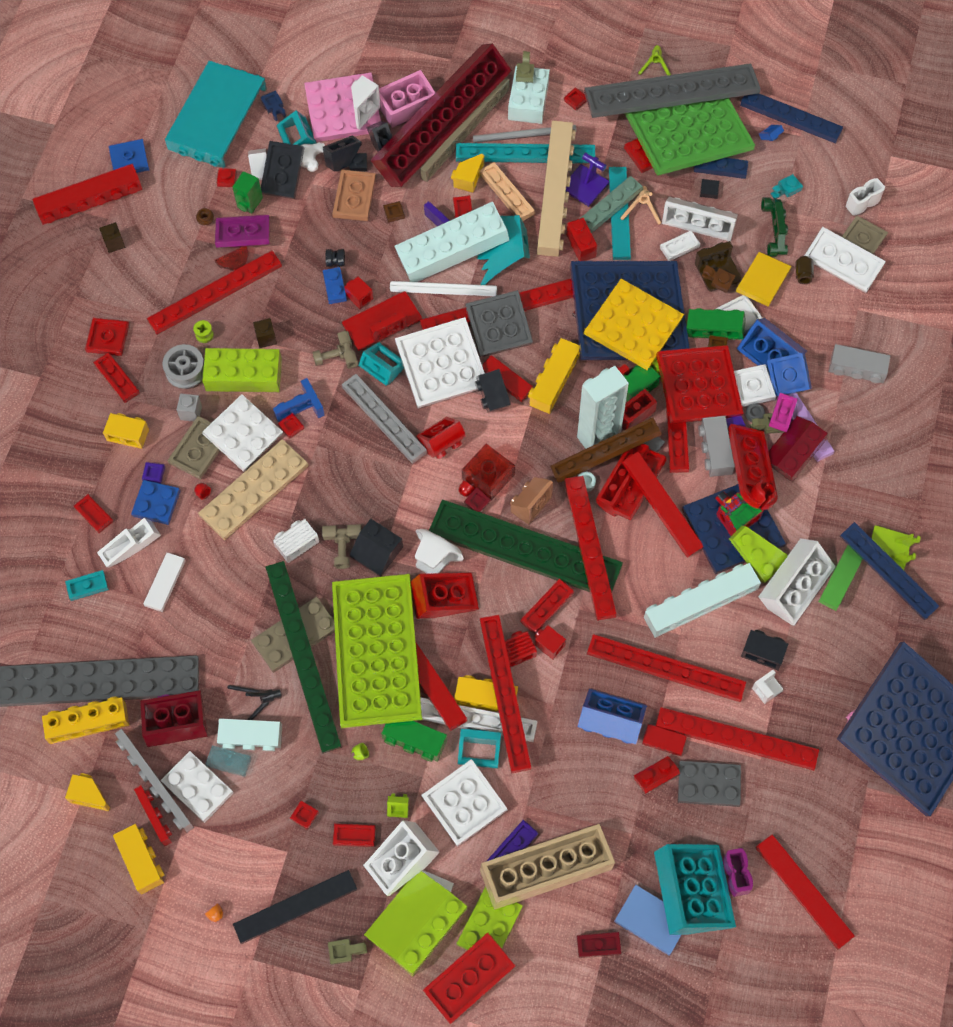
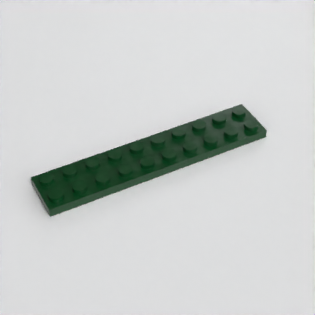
M442 499L429 529L432 533L460 547L557 581L560 579L565 584L590 592L580 547ZM603 556L612 593L623 562Z

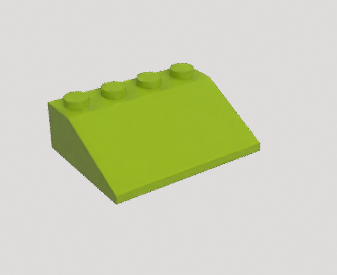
M421 871L405 884L364 936L413 977L465 913L467 906Z

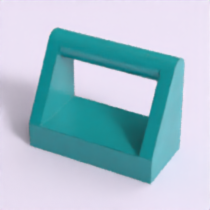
M297 110L276 125L283 143L291 144L285 128L296 125L301 138L293 143V145L301 146L303 144L317 143L306 116Z
M380 342L363 351L358 365L386 386L404 369L401 357ZM380 351L397 365L392 367L375 354Z
M461 729L457 764L464 765L472 759L478 767L498 769L501 733ZM464 742L496 745L495 760L463 757Z

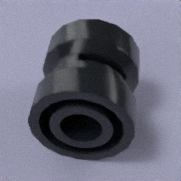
M326 249V267H332L333 265L345 267L344 249H338L337 251Z

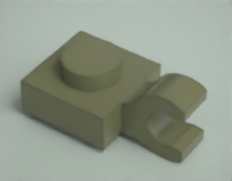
M523 51L522 63H517L516 82L533 83L534 64H530V52Z
M773 413L764 414L763 419H752V424H750L752 429H765L766 434L784 433V431L769 427Z
M350 939L328 942L331 965L352 962V955L367 953L365 943L351 945Z

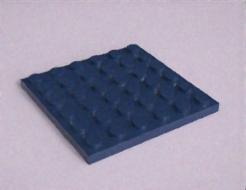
M571 261L570 271L581 360H628L584 334L585 329L620 279L625 280L684 314L661 351L690 349L677 261Z
M900 642L837 737V740L921 813L930 817L953 781V684L905 642Z

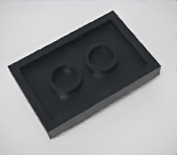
M269 141L261 183L262 194L295 199L304 146Z

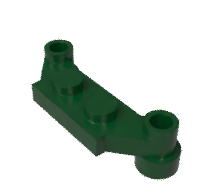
M763 197L761 200L762 212L771 211L775 243H768L767 255L770 257L787 255L788 246L785 244V235L788 234V225L785 224L786 210L783 209L781 199Z

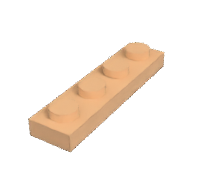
M495 162L480 170L482 178L514 216L520 215L522 221L535 214V210Z

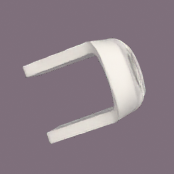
M427 529L416 530V534L421 541L415 554V559L417 560L416 567L425 573H440L449 562H461L464 559L461 550L446 539Z

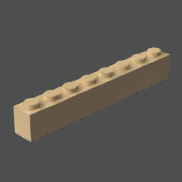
M552 121L537 255L558 257L559 250L563 251L564 240L560 239L561 234L565 233V224L562 223V219H566L567 208H564V202L568 203L569 192H566V187H570L571 176H567V173L572 169V161L569 160V156H573L574 145H571V140L575 141L576 130H572V122Z

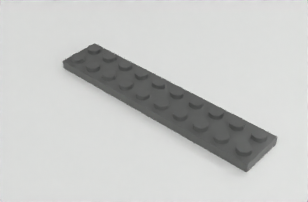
M750 63L585 87L584 94L591 116L596 118L758 94L761 88Z
M199 656L0 666V707L107 701L110 697H122L123 700L152 699L165 694L175 695L199 690Z

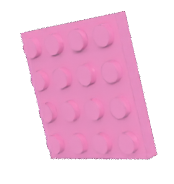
M372 73L304 83L313 136L316 142L346 138L352 135L369 134L366 127L381 121L378 109L360 130L356 127L351 86L362 75L373 82Z

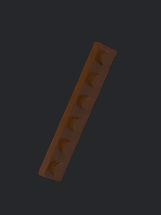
M654 417L550 467L556 481L560 483L566 478L582 473L662 434Z

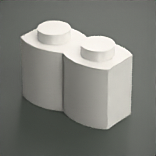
M878 178L869 180L863 187H858L850 193L845 207L853 216L863 213L867 207L875 206L880 202L885 186Z

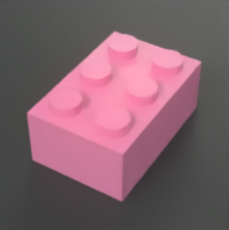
M419 70L379 88L380 110L393 128L410 120L435 94V91L422 71Z

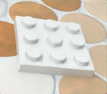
M241 394L202 434L244 472L282 435L283 431Z
M472 759L421 795L457 847L508 810Z

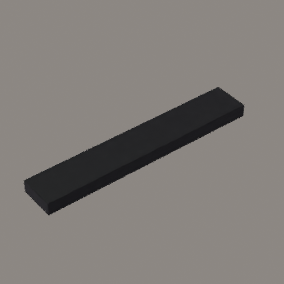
M347 870L233 923L240 944H244L357 891V887L350 871Z

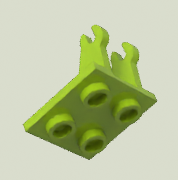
M875 525L871 539L904 570L907 562L916 559L915 553L909 554L910 546L914 543H919L921 537L917 536V538H914V534L907 535Z

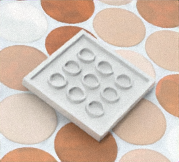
M465 317L395 338L417 408L477 391L475 386L476 377L485 373Z

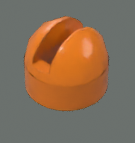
M217 903L205 913L206 917L213 922L219 921L223 917L222 907Z

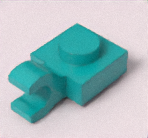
M792 174L780 180L778 185L772 188L774 192L771 195L774 199L784 194L788 198L802 191L803 185Z

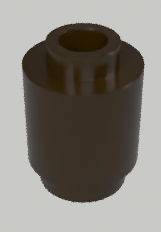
M802 256L795 261L796 279L800 284H809L814 278V261L808 256Z

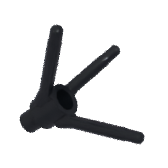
M232 685L227 686L228 689L246 692V696L260 697L262 704L247 720H253L269 702L281 697L280 689L272 691V689L256 690Z

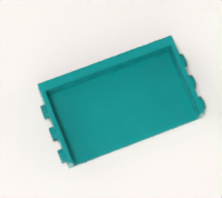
M208 61L165 138L167 149L179 153L181 156H188L199 162L209 163L214 167L225 168L223 157L260 90H267L265 78L247 73L244 70L231 68L228 65Z

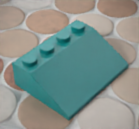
M666 844L654 852L669 935H688L736 927L719 845Z

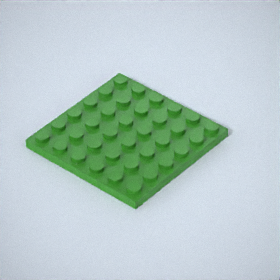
M729 98L625 113L657 176L748 152L755 148L752 138Z

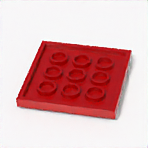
M728 345L658 351L656 353L670 423L701 421L703 418L717 416L731 418L744 414Z

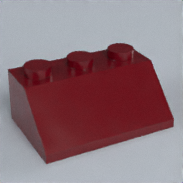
M796 416L789 425L787 432H784L768 451L771 467L790 482H793L828 439V433L815 423Z
M201 690L140 701L142 736L147 747L208 737Z

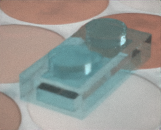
M212 745L205 765L245 777L251 756Z

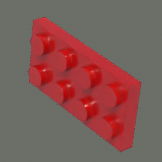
M488 932L425 987L423 991L449 1024H452L515 968L516 965Z

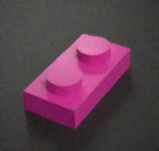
M780 393L769 427L787 432L798 399Z

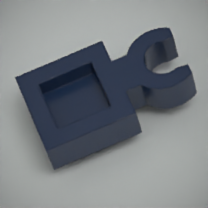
M276 91L260 97L268 114L272 112L275 121H278V114H282L284 118L286 117L283 102Z

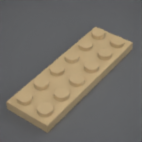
M282 439L198 514L223 540H226L308 467V463Z

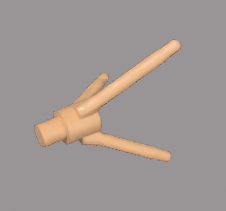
M643 186V190L621 216V220H624L637 203L640 202L648 204L655 220L659 225L661 224L649 196H652V192H649L646 186Z

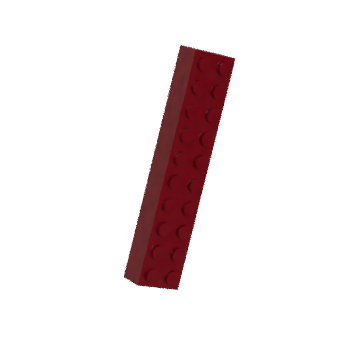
M482 44L370 160L391 187H402L512 71L494 44Z

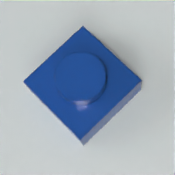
M770 125L760 132L759 136L761 140L774 141L784 129L782 125Z

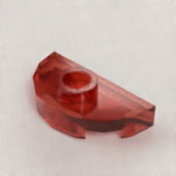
M243 246L215 259V263L221 269L234 271L246 264L249 256L248 248Z

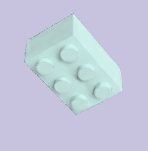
M516 66L508 106V120L542 124L550 69L534 68L533 83L516 82Z

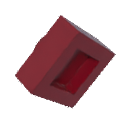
M476 487L465 499L464 503L472 510L481 512L491 499Z

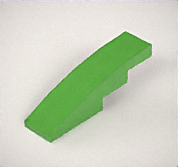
M847 545L818 601L837 611L862 561V558L849 545Z

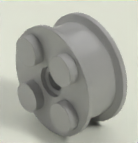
M182 344L171 348L165 354L162 365L168 381L173 386L187 389L198 385L203 380L204 361L201 352L197 348Z

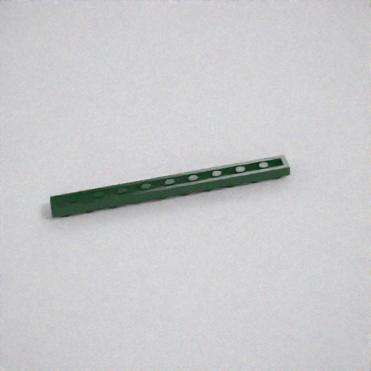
M282 561L265 566L321 752L324 754L342 748L285 562Z

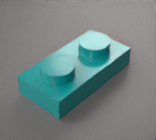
M103 570L65 581L70 601L109 590Z

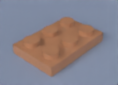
M341 170L332 213L333 218L368 221L376 173Z

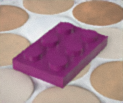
M269 215L216 218V248L270 244Z

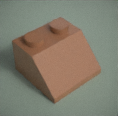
M534 477L531 482L527 481L519 496L515 495L510 502L511 513L529 525L551 500L553 482Z

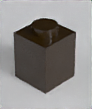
M116 222L99 228L108 253L126 248Z
M271 318L253 322L259 348L277 344Z

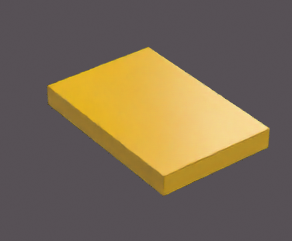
M758 252L738 285L736 292L769 307L792 266Z

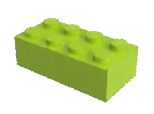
M206 348L203 370L205 390L219 392H280L282 366L280 350Z

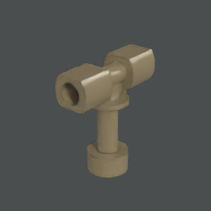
M342 331L337 334L340 345H337L338 349L320 353V350L312 352L316 366L322 365L323 360L340 356V359H345L348 369L358 366L355 352L351 349L352 343L348 331Z
M361 524L347 525V528L337 529L336 525L322 527L323 539L334 540L335 543H338V557L334 558L335 568L347 569L350 567V559L346 557V544L350 542V539H357L362 530Z

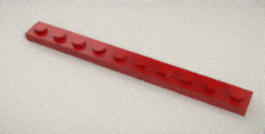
M571 278L519 292L524 311L574 298ZM466 308L420 320L422 330L464 317L468 327L471 326Z

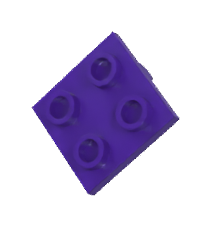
M584 153L582 159L590 163V167L587 168L582 164L579 165L571 175L570 187H566V192H569L570 196L589 207L606 188L609 181L596 173L597 168L603 172L607 165L600 162L596 156L592 157Z

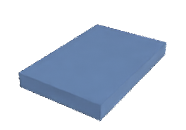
M635 885L614 922L670 956L681 935H669L663 901Z

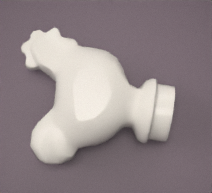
M318 142L316 144L301 145L305 148L301 166L307 168L310 172L318 170L316 155L323 153V146L325 144Z

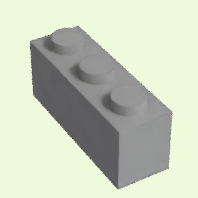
M835 344L828 372L835 375L850 376L854 379L870 380L873 383H884L891 355Z
M725 416L703 418L701 425L698 426L699 436L703 437V442L701 443L702 453H706L704 461L705 470H709L710 477L732 475L735 466Z

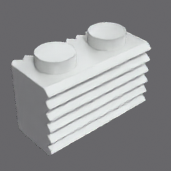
M303 519L302 521H295L286 532H279L273 542L287 563H290L300 554H303V552L319 543V538L306 519Z

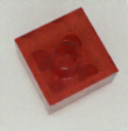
M486 443L462 468V480L468 482L475 489L476 487L480 489L492 501L515 476V465Z

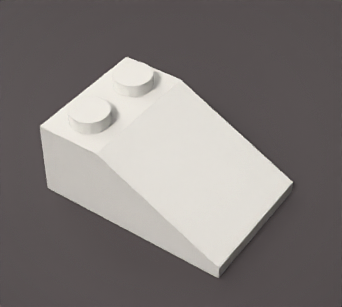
M403 820L363 866L383 892L390 896L425 869L439 854V850L416 822Z

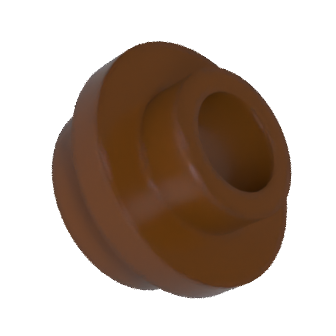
M207 208L200 209L196 215L197 222L200 225L211 224L214 220L213 212Z

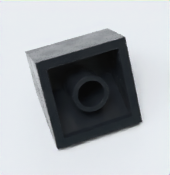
M370 519L360 531L349 556L381 577L402 550L403 541L401 537Z

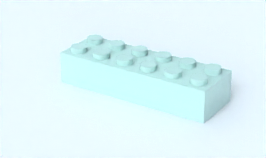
M491 202L397 244L395 249L410 282H418L509 241V236L494 203Z
M616 366L604 369L597 377L589 378L582 385L577 438L585 448H589L621 432L629 383Z

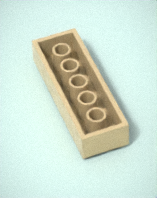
M597 824L481 863L480 872L495 910L610 871L615 861L601 826Z

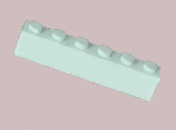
M750 563L746 565L739 564L731 572H722L715 577L716 579L711 581L705 580L694 589L688 588L677 597H668L664 600V603L648 607L647 611H645L644 619L654 637L656 638L758 590L761 582Z

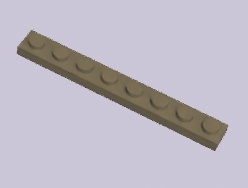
M505 78L438 150L431 155L429 160L421 166L422 180L428 182L454 153L456 143H462L509 91L508 78Z

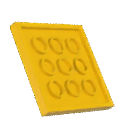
M620 279L585 329L584 334L648 371L656 358V353L662 350L684 314L625 280Z

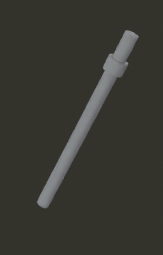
M573 125L572 130H576V125ZM551 127L474 135L473 143L550 135Z

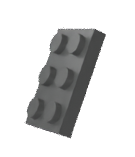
M679 761L678 803L740 807L741 765Z

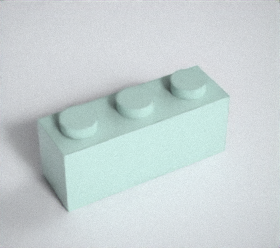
M219 719L217 743L223 745V749H235V746H243V750H255V747H263V751H275V748H281L282 723L276 721Z

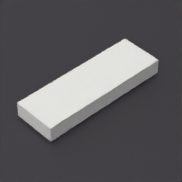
M166 553L143 603L144 606L163 612L184 566L185 558Z

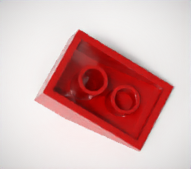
M472 573L419 574L410 582L417 619L438 618L477 611L479 609Z

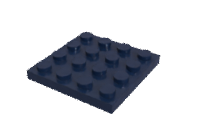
M738 484L722 490L730 498L737 492H740ZM722 491L682 506V511L690 527L703 544L702 550L715 575L746 562L729 540L730 534L717 517V511L721 504L715 498ZM764 510L761 518L749 527V529L779 549L786 544L768 510Z

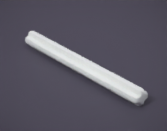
M391 281L390 291L496 296L497 286Z

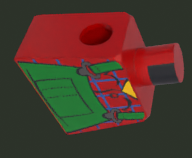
M722 491L715 498L721 504L717 511V517L730 536L741 526L748 528L761 518L764 511L760 507L757 509L746 503L740 492H737L730 498Z

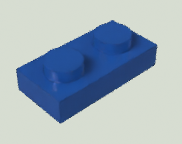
M340 267L323 270L329 304L347 301Z

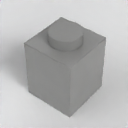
M180 393L176 409L180 420L194 422L197 416L200 417L202 409L200 398L198 395Z

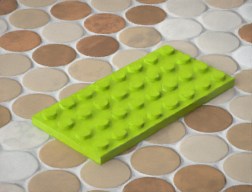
M410 574L332 582L341 728L422 720Z

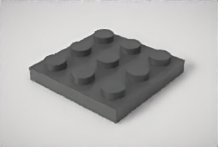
M518 290L465 304L479 357L533 343Z

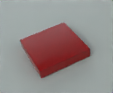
M93 318L85 347L86 352L97 354L109 352L111 355L122 356L130 325L129 322Z

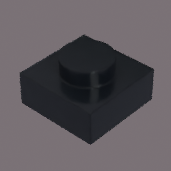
M357 153L349 165L350 171L367 172V153Z

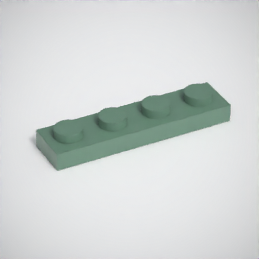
M630 176L584 214L581 218L584 217L590 232L593 233L643 190V186Z

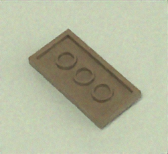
M317 597L299 608L311 647L335 632L333 618ZM281 620L251 640L273 673L293 660Z

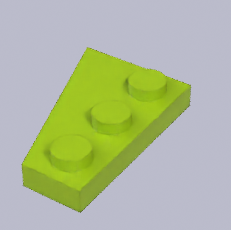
M741 526L729 538L746 563H750L762 583H766L777 572L788 556L746 526Z

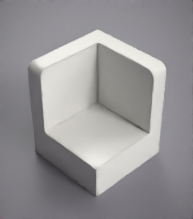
M774 670L756 681L752 687L764 704L783 691L781 685L774 678L776 674Z

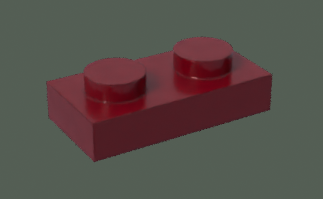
M619 932L576 936L578 958L621 955Z

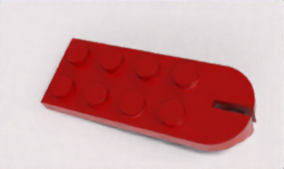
M730 424L727 429L740 494L750 506L757 509L761 506V510H768L777 502L778 495L764 431Z

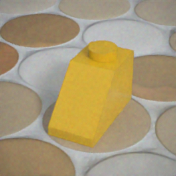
M479 154L458 164L457 169H454L451 175L454 188L474 192L480 177V170L484 167V154Z
M80 773L79 776L72 774L65 799L72 804L109 811L110 806L97 783L92 779V776Z

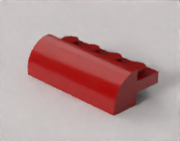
M641 444L624 452L596 498L597 504L614 517L619 515L632 520L645 496L622 462L639 452L657 478L667 461L666 456L649 450V446L646 444Z

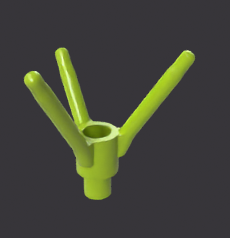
M656 45L652 50V55L638 72L639 75L644 72L651 62L661 63L667 76L671 75L663 60L661 47Z

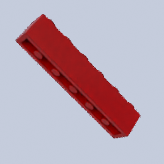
M132 163L41 195L32 200L41 223L44 225L78 212L86 211L92 207L103 205L109 201L120 199L126 195L137 193L143 189Z

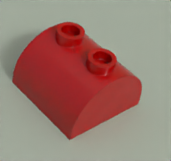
M446 416L416 435V437L426 448L429 456L432 458L436 456L437 459H440L447 454L445 450L448 448L456 449L462 445L461 440L465 438V431L460 421Z

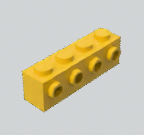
M110 697L104 702L93 701L88 703L87 706H72L68 710L61 712L51 711L48 712V715L42 716L44 735L49 744L130 726L126 703L122 697Z

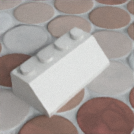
M668 197L665 202L662 224L731 241L738 214L714 207H707L696 202L684 201L680 198Z
M800 538L758 597L768 610L789 624L795 625L836 566L818 541Z

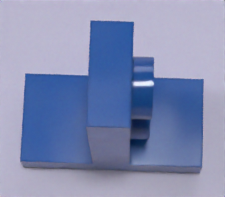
M308 378L301 380L302 390L305 394H299L292 400L281 402L273 408L278 422L291 413L295 415L311 407L318 419L325 416L323 406Z

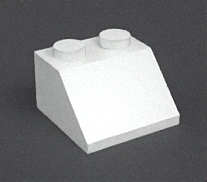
M363 75L358 80H355L351 86L356 127L359 130L381 107L379 85Z

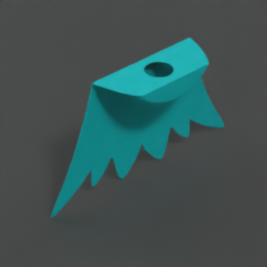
M520 215L500 216L507 229L509 241L478 255L477 259L479 260L489 259L482 267V270L488 269L480 285H485L494 276L523 257L530 259L527 229Z

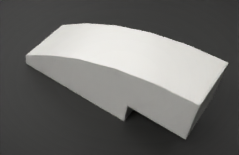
M143 518L130 530L126 528L97 553L106 567L109 568L139 552L160 537L161 534L151 520Z

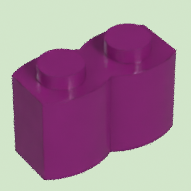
M743 848L727 850L724 855L723 865L726 873L729 875V890L734 897L748 895L753 888V879L747 869V855Z

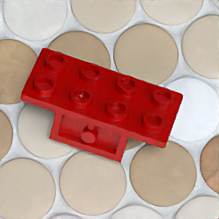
M403 291L342 321V325L348 331L357 350L361 351L422 320V316L406 291Z

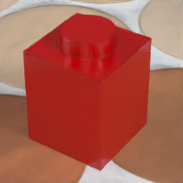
M359 276L347 282L345 286L346 297L359 309H362L374 299L372 289Z
M549 625L544 629L541 628L535 635V646L552 660L566 646V639Z

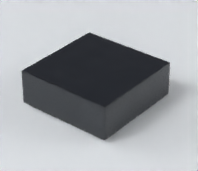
M702 179L700 197L717 199L720 181Z

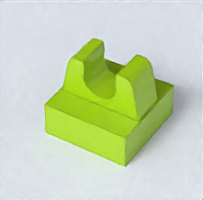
M395 793L388 796L387 817L408 818L409 797H407V794H403V797H396Z

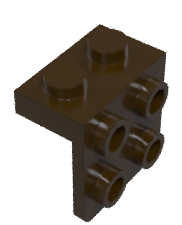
M730 241L721 242L713 247L703 248L697 252L695 265L701 277L707 265L716 272L720 268L735 275L732 285L741 281V275L731 258L733 246ZM702 277L708 291L718 290L711 286V280Z

